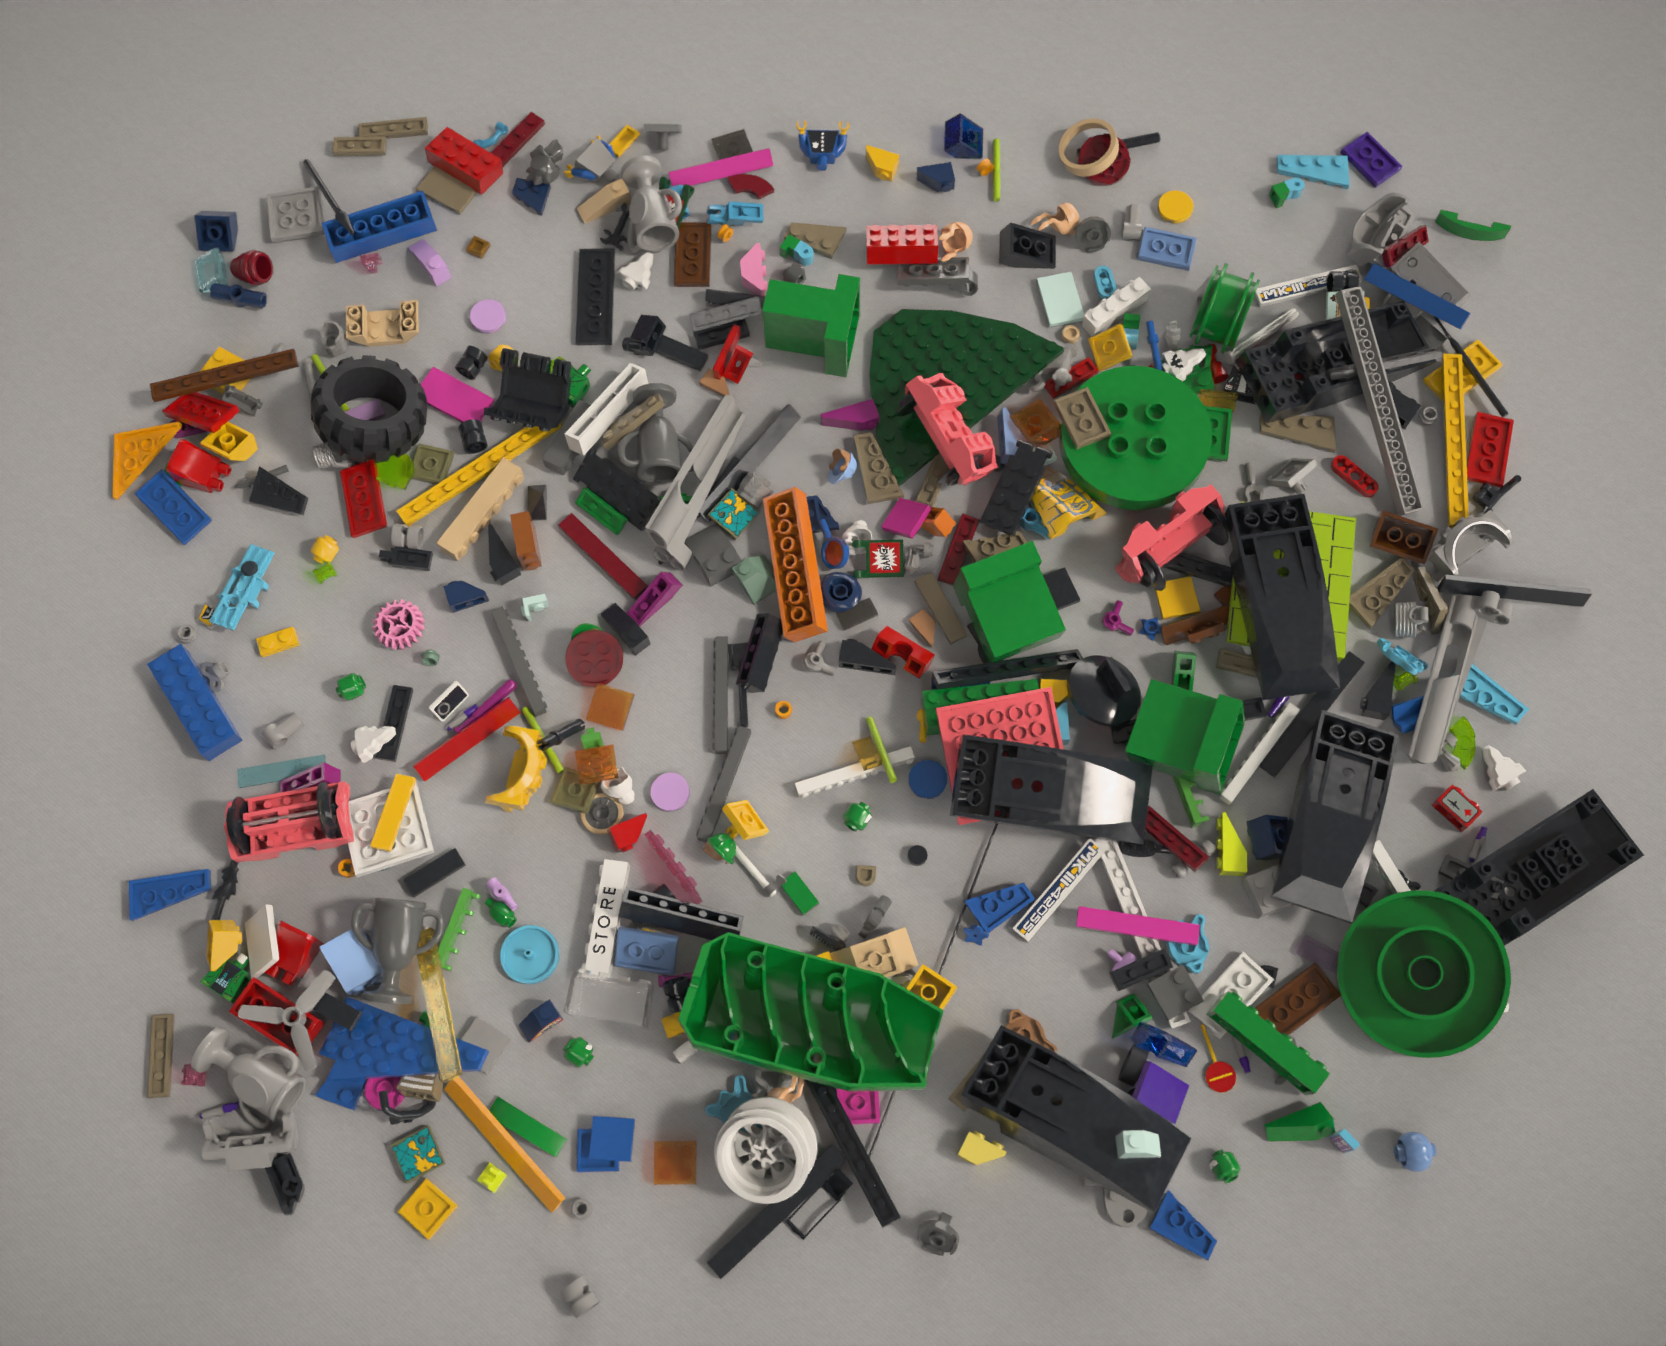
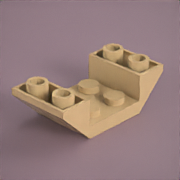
M418 300L400 301V309L367 312L364 304L346 306L347 340L372 347L405 344L419 334Z
M906 927L829 953L832 961L880 973L885 977H890L919 966Z

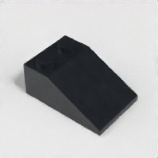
M1010 222L1000 231L999 264L1014 268L1054 269L1056 268V236Z

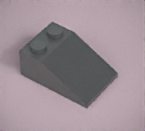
M717 524L685 540L686 546L692 551V556L710 587L732 576V567L742 562L735 548Z

